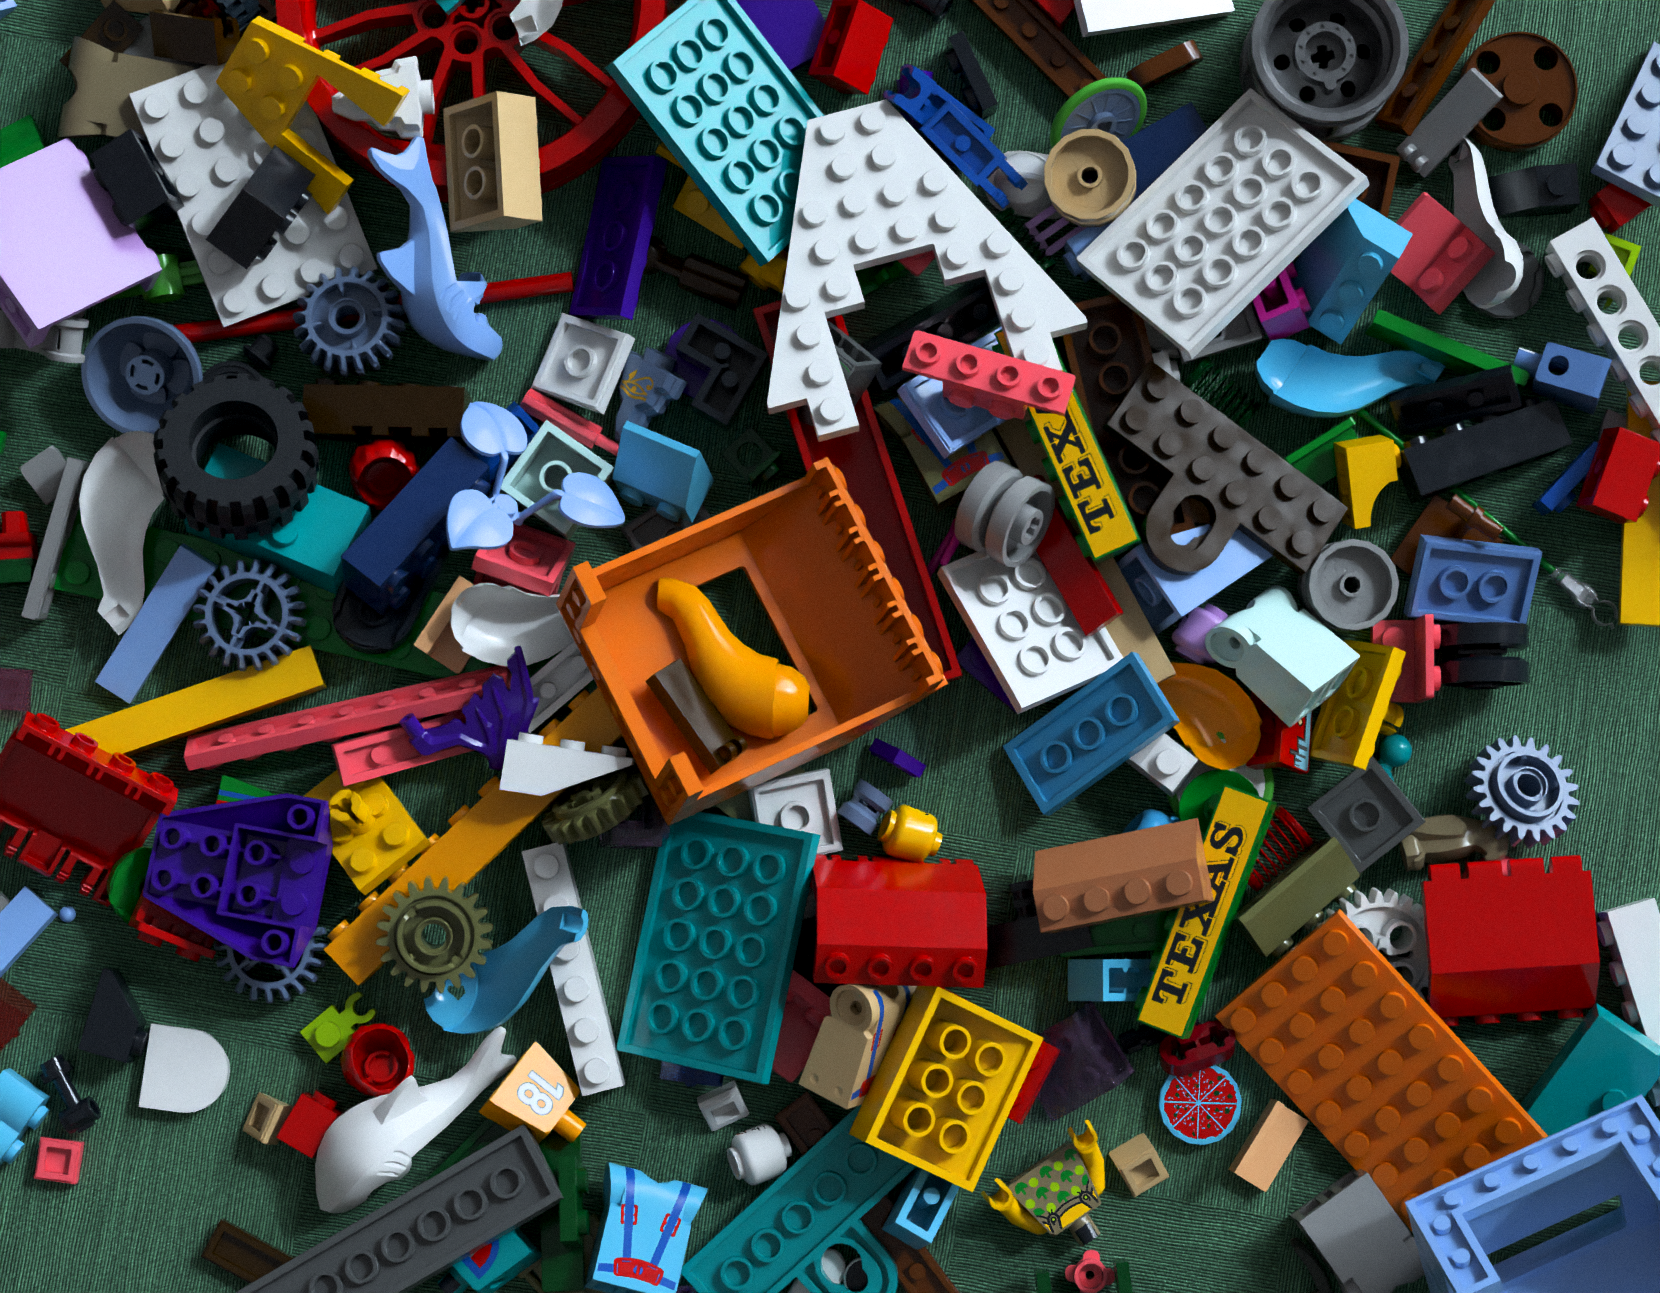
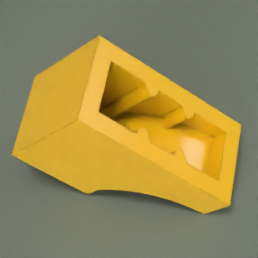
M1383 435L1333 443L1340 502L1348 507L1342 517V523L1354 529L1371 526V512L1376 497L1389 482L1398 481L1397 468L1401 467L1400 450L1394 444V440Z

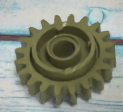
M429 875L424 880V889H420L411 880L408 882L409 896L396 890L393 896L398 906L392 904H385L382 910L391 919L378 920L376 926L387 931L388 934L377 938L376 944L389 946L390 949L380 959L382 962L396 961L390 973L392 976L402 971L407 972L404 984L406 987L418 978L421 980V992L425 993L430 982L434 981L439 993H443L446 980L449 979L458 989L462 984L460 973H464L472 979L476 976V971L471 965L472 962L485 965L487 958L478 950L490 949L493 942L483 938L481 934L492 931L493 924L480 922V919L488 913L489 909L488 907H480L478 909L473 907L479 896L477 892L469 895L467 898L463 897L464 882L459 883L454 890H450L448 876H444L440 886L435 887ZM438 924L444 928L446 940L440 944H431L425 939L423 929L427 925Z

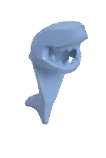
M419 136L413 137L404 152L398 155L371 147L367 150V156L374 168L400 189L410 205L407 241L399 248L377 253V261L386 276L401 291L402 305L410 325L421 337L440 349L467 357L494 361L502 351V338L489 325L486 315L474 313V306L480 304L488 284L480 272L461 273L456 280L448 230L438 191L432 180L424 138Z

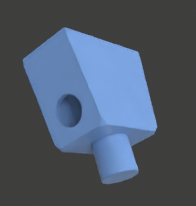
M1547 342L1543 355L1520 347L1513 365L1530 373L1529 377L1534 378L1531 391L1535 394L1549 399L1555 398L1557 402L1594 415L1612 360ZM1556 369L1560 370L1563 374L1553 375L1550 371Z

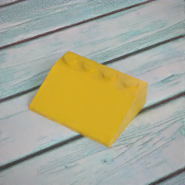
M917 986L849 1134L973 1193L1044 1038L940 987Z

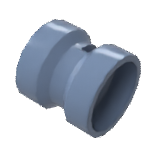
M860 778L853 788V797L850 801L844 802L837 813L870 836L877 827L876 820L879 815L886 813L894 801Z

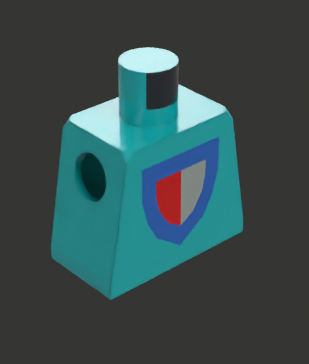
M518 1227L454 1264L437 1283L445 1293H463L469 1285L477 1293H494L541 1258V1251Z

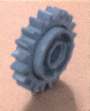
M1513 735L1507 742L1502 738H1498L1491 746H1485L1479 752L1478 757L1469 765L1472 772L1465 778V782L1473 786L1466 794V798L1479 802L1471 811L1472 814H1485L1486 816L1481 827L1485 829L1495 825L1497 827L1495 833L1497 840L1508 833L1511 846L1515 847L1524 839L1528 849H1531L1538 842L1545 846L1554 838L1560 837L1567 830V826L1575 820L1576 816L1572 811L1580 804V801L1570 797L1579 789L1578 785L1566 782V779L1573 773L1572 769L1560 770L1558 765L1563 757L1558 755L1550 759L1547 756L1549 752V745L1547 744L1537 751L1534 739L1531 737L1522 746L1517 735Z

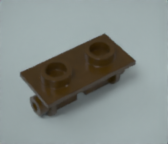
M113 0L81 35V38L94 42L112 52L123 53L145 28ZM71 48L59 60L68 71Z

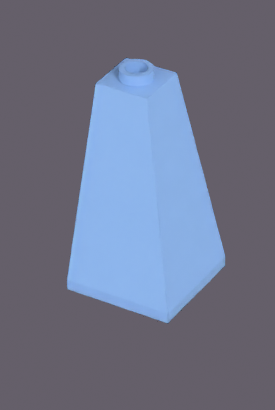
M1210 524L1172 534L1171 538L1179 545H1187L1194 537L1204 535ZM1236 529L1218 558L1205 569L1191 575H1175L1162 570L1148 557L1142 543L1133 548L1116 563L1155 635H1158L1189 612L1201 606L1273 557V555Z

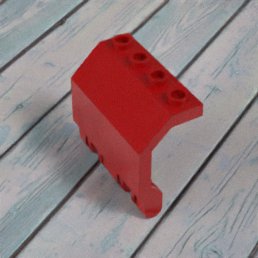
M27 711L11 732L0 752V824L3 821L16 828L4 846L3 855L12 859L28 830H30L31 833L16 859L17 862L49 878L67 849L69 851L60 865L54 881L63 884L69 878L76 861L80 860L91 866L88 873L82 878L78 893L87 897L105 868L106 871L97 884L91 899L108 907L110 902L107 898V880L113 865L125 853L142 847L158 820L159 813L166 816L170 815L177 803L179 789L174 787V783L168 777L157 772H152L150 775L137 768L136 763L128 756L118 752L112 755L98 748V743L91 737L82 733H75L73 735L60 728L59 722L44 713L34 715Z
M816 854L810 883L816 902L814 983L984 988L987 959L986 891L978 865H974L972 859H954L953 864H951L949 859L940 858L939 864L924 863V861L910 863L907 860L887 856H872L871 861L868 860L867 856H857V861L842 860L840 855H830V860H827L826 854Z

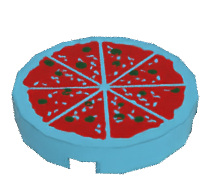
M1217 1065L1183 1076L1168 1074L1162 1084L1158 1097V1109L1163 1124L1172 1135L1190 1144L1206 1145L1220 1141L1233 1130L1241 1113L1242 1099L1238 1085L1226 1070Z

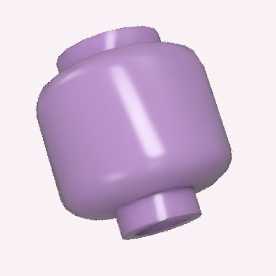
M1207 603L1204 609L1197 607L1182 617L1171 636L1176 645L1175 653L1192 664L1203 666L1205 663H1216L1217 661L1210 656L1206 649L1205 637L1213 627L1225 620L1228 615L1219 608Z

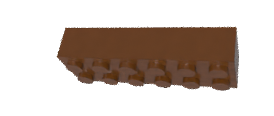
M1111 294L1074 303L1086 316L1088 322L1087 329L1057 338L1064 366L1068 373L1075 375L1074 388L1141 537L1140 529L1143 516L1168 477L1102 427L1145 364L1150 360L1154 362L1143 318L1115 295ZM1188 498L1183 499L1173 512L1174 523L1171 527L1170 535L1195 528Z

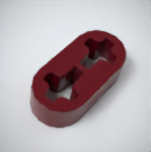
M1219 1020L1194 1026L1189 1039H1181L1170 1034L1160 1044V1066L1170 1075L1183 1076L1223 1063L1234 1054L1235 1031L1225 1028ZM1216 1036L1219 1041H1224L1223 1046L1217 1047L1214 1042L1210 1043V1037ZM1177 1049L1180 1054H1185V1059L1178 1060L1175 1055L1171 1056V1051Z

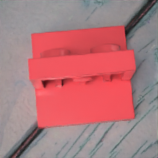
M513 524V536L507 545L498 549H478L471 568L476 571L473 584L494 583L501 587L510 585L526 593L546 595L548 597L550 595H557L563 572L573 556L576 543L524 524L521 526Z

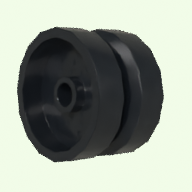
M1476 622L1440 626L1441 643L1439 650L1444 653L1461 656L1444 659L1436 664L1441 669V686L1464 687V689L1488 690L1530 683L1529 662L1520 657L1504 656L1507 653L1522 651L1529 646V627L1527 624Z

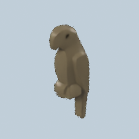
M1441 814L1424 817L1426 822L1398 843L1405 870L1409 872L1422 869L1425 863L1440 864L1453 862L1468 856L1474 851L1485 856L1484 861L1502 860L1507 855L1509 840L1507 833L1499 840L1495 838L1497 830L1495 825L1483 829L1481 826L1484 820Z

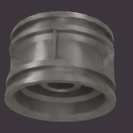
M1265 0L1244 40L1239 59V80L1243 94L1250 88L1253 89L1273 107L1283 112L1318 140L1337 142L1351 137L1363 130L1378 115L1404 74L1409 55V37L1403 13L1395 0ZM1333 14L1342 16L1345 24L1341 26L1330 22V16ZM1292 20H1301L1303 31L1293 32L1289 28V23ZM1364 45L1368 48L1370 52L1368 59L1358 58L1356 55L1357 46ZM1315 55H1320L1321 61H1328L1324 69L1319 68L1318 63H1312ZM1274 59L1288 64L1289 67L1285 70L1276 69L1274 67ZM1344 86L1355 90V93L1352 97H1345L1342 95L1340 87ZM1305 87L1311 88L1313 101L1309 103L1301 101L1299 96L1300 91Z

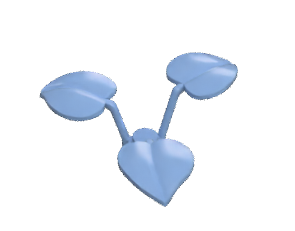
M470 402L460 422L461 435L465 443L475 452L488 457L499 455L500 463L489 497L478 490L470 489L460 491L452 498L446 516V533L450 551L501 548L510 542L513 536V524L521 526L527 517L556 499H560L558 508L561 515L574 524L588 528H615L624 524V512L610 487L598 477L580 472L567 475L561 483L562 490H554L521 513L518 512L517 502L509 495L500 494V489L508 464V454L520 455L527 447L526 431L521 422L506 409L487 402Z

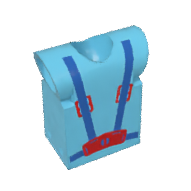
M606 1162L603 1178L604 1209L585 1279V1287L605 1293H676L690 1235L691 1222L697 1214L708 1188L678 1180L658 1183L640 1170Z

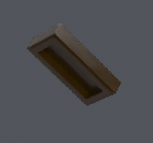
M224 1218L220 1220L201 1255L202 1258L250 1284L295 1258Z

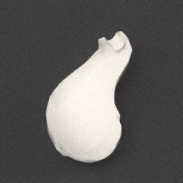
M1465 137L1459 143L1458 152L1450 156L1448 163L1454 174V216L1482 239L1495 252V255L1466 285L1463 291L1468 300L1478 308L1488 309L1504 302L1517 290L1523 277L1524 262L1517 241L1506 233L1498 220L1492 203L1482 155L1473 142Z

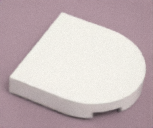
M151 1024L138 1107L191 1113L213 1104L225 1091L230 1076L229 1059L219 1042L210 1034L201 1030Z

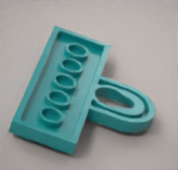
M862 1105L856 1106L682 1266L681 1274L698 1293H779L795 1277L799 1279L810 1293H896L898 1269L895 1260L888 1249L860 1218L917 1166L850 1135V1129ZM843 1243L857 1250L861 1257L862 1269L868 1277L867 1286L863 1290L857 1292L850 1291L844 1284H837L831 1281L822 1267L823 1253L827 1248L834 1244Z

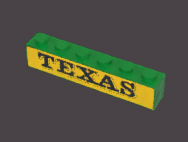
M1001 329L994 333L998 344L992 346L993 352L1011 357L1003 330ZM1054 343V346H1055V349H1056V352H1057V355H1058V358H1059V361H1060V364H1061V367H1062V371H1063V372H1067V370H1066V368H1065V366H1064V363H1063V361H1062V359H1061V356H1060V354H1059V352H1058V350H1057V347H1056V345H1055V343ZM1073 387L1064 416L1027 406L1031 419L1026 421L1025 425L1033 443L1038 444L1042 442L1048 457L1041 461L1050 481L1059 480L1065 495L1058 497L1066 518L1068 520L1075 518L1081 533L1075 535V538L1084 558L1092 555L1093 560L1099 564L1141 544V537L1075 388Z
M1227 784L1223 785L1222 791L1215 790L1207 810V813L1212 815L1207 831L1204 829L1200 831L1214 902L1170 910L1164 924V931L1168 932L1163 948H1156L1149 965V970L1154 972L1149 987L1143 986L1135 1002L1134 1009L1139 1011L1136 1021L1181 1039L1190 1038L1277 805L1276 802Z

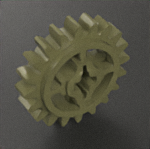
M635 764L568 787L551 804L552 808L544 812L546 817L541 822L553 843L557 841L561 845L566 841L572 844L575 841L587 840L610 830L626 819L638 805L642 804L641 798L650 792L638 766Z

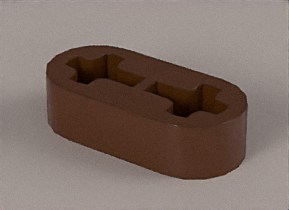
M1189 40L1135 66L1126 73V76L1129 80L1137 83L1143 91H1146L1191 69L1204 58L1195 41Z

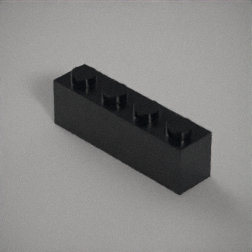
M985 276L971 280L862 343L860 346L882 363L879 371L871 381L872 384L885 391L914 374L902 370V365L913 333L916 330L966 344L1000 324Z
M1533 397L1521 402L1522 407L1516 408L1517 411L1505 415L1499 412L1479 417V424L1468 428L1465 427L1464 422L1454 424L1441 430V437L1428 441L1426 435L1403 443L1404 449L1400 452L1401 467L1397 469L1410 503L1413 504L1561 453L1572 444L1555 398L1540 402L1539 397Z

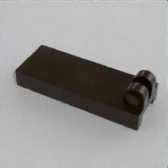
M681 658L656 672L645 681L711 774L746 751L747 741L742 736L734 735Z

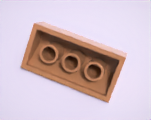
M1198 818L1035 851L1033 895L1040 932L1053 934L1214 902Z

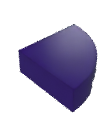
M875 738L869 748L870 754L896 766L902 772L914 778H920L926 768V765L880 739Z

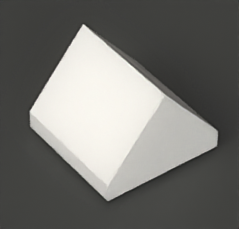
M735 1080L697 1097L699 1108L711 1131H716L749 1115Z

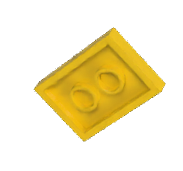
M1345 639L1344 642L1358 653L1360 658L1339 690L1322 703L1311 735L1310 758L1366 770L1369 759L1375 750L1378 733L1391 736L1397 732L1394 726L1385 722L1392 723L1397 727H1400L1403 722L1404 711L1402 707L1389 701L1396 681L1401 675L1402 663L1406 652L1394 646Z
M336 770L304 795L305 797L329 801L333 841L332 853L358 890L364 895L371 892L431 844L382 776L342 786L338 770Z

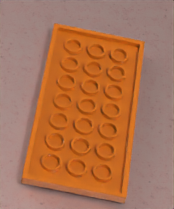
M1340 908L1226 1003L1215 1015L1225 1028L1235 1031L1236 1040L1356 1171L1361 1168L1370 1175L1399 1218L1411 1231L1412 1228L1405 1201L1548 1137L1545 1131Z

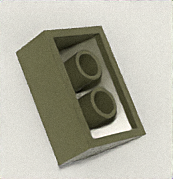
M1335 837L1321 839L1239 909L1234 918L1233 925L1260 957H1267L1271 953L1276 958L1294 943L1290 936L1303 926L1308 931L1324 918L1325 914L1322 909L1333 899L1339 904L1340 898L1346 899L1357 889L1353 882L1360 877V874Z

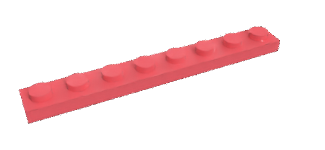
M498 665L191 735L187 738L184 760L188 771L200 768L210 770L221 766L223 763L239 759L249 761L270 752L279 750L294 751L305 744L319 741L334 742L349 734L358 732L373 733L385 726L398 724L404 716L413 713L418 721L424 717L437 714L453 715L462 711L463 705L469 702L474 693L478 694L479 697L483 696L482 685L493 673L502 676L507 688L510 689L511 673L508 666Z

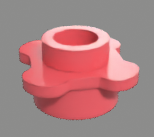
M1092 1249L1086 1250L1083 1253V1258L1078 1263L1068 1265L1065 1269L1066 1279L1069 1282H1074L1080 1289V1293H1097L1105 1285H1111L1115 1280L1114 1271L1111 1268H1106L1100 1261V1254ZM1092 1271L1094 1273L1093 1278L1088 1279L1086 1273Z

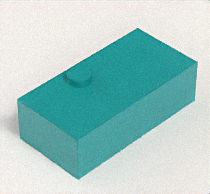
M218 443L204 471L218 478L239 479L255 474L268 463ZM318 484L313 493H307L309 502L301 512L292 511L293 520L284 527L277 523L271 527L272 533L261 537L259 532L249 533L248 539L235 540L234 534H226L224 539L210 536L208 528H205L203 532H198L189 527L187 518L183 519L186 531L253 560H260L267 566L274 564L278 567L279 571L334 594H337L344 579L341 555L372 523L370 507Z
M1595 1003L1520 1105L1545 1133L1550 1136L1640 1094L1645 1097L1660 1077V1045L1598 1003Z

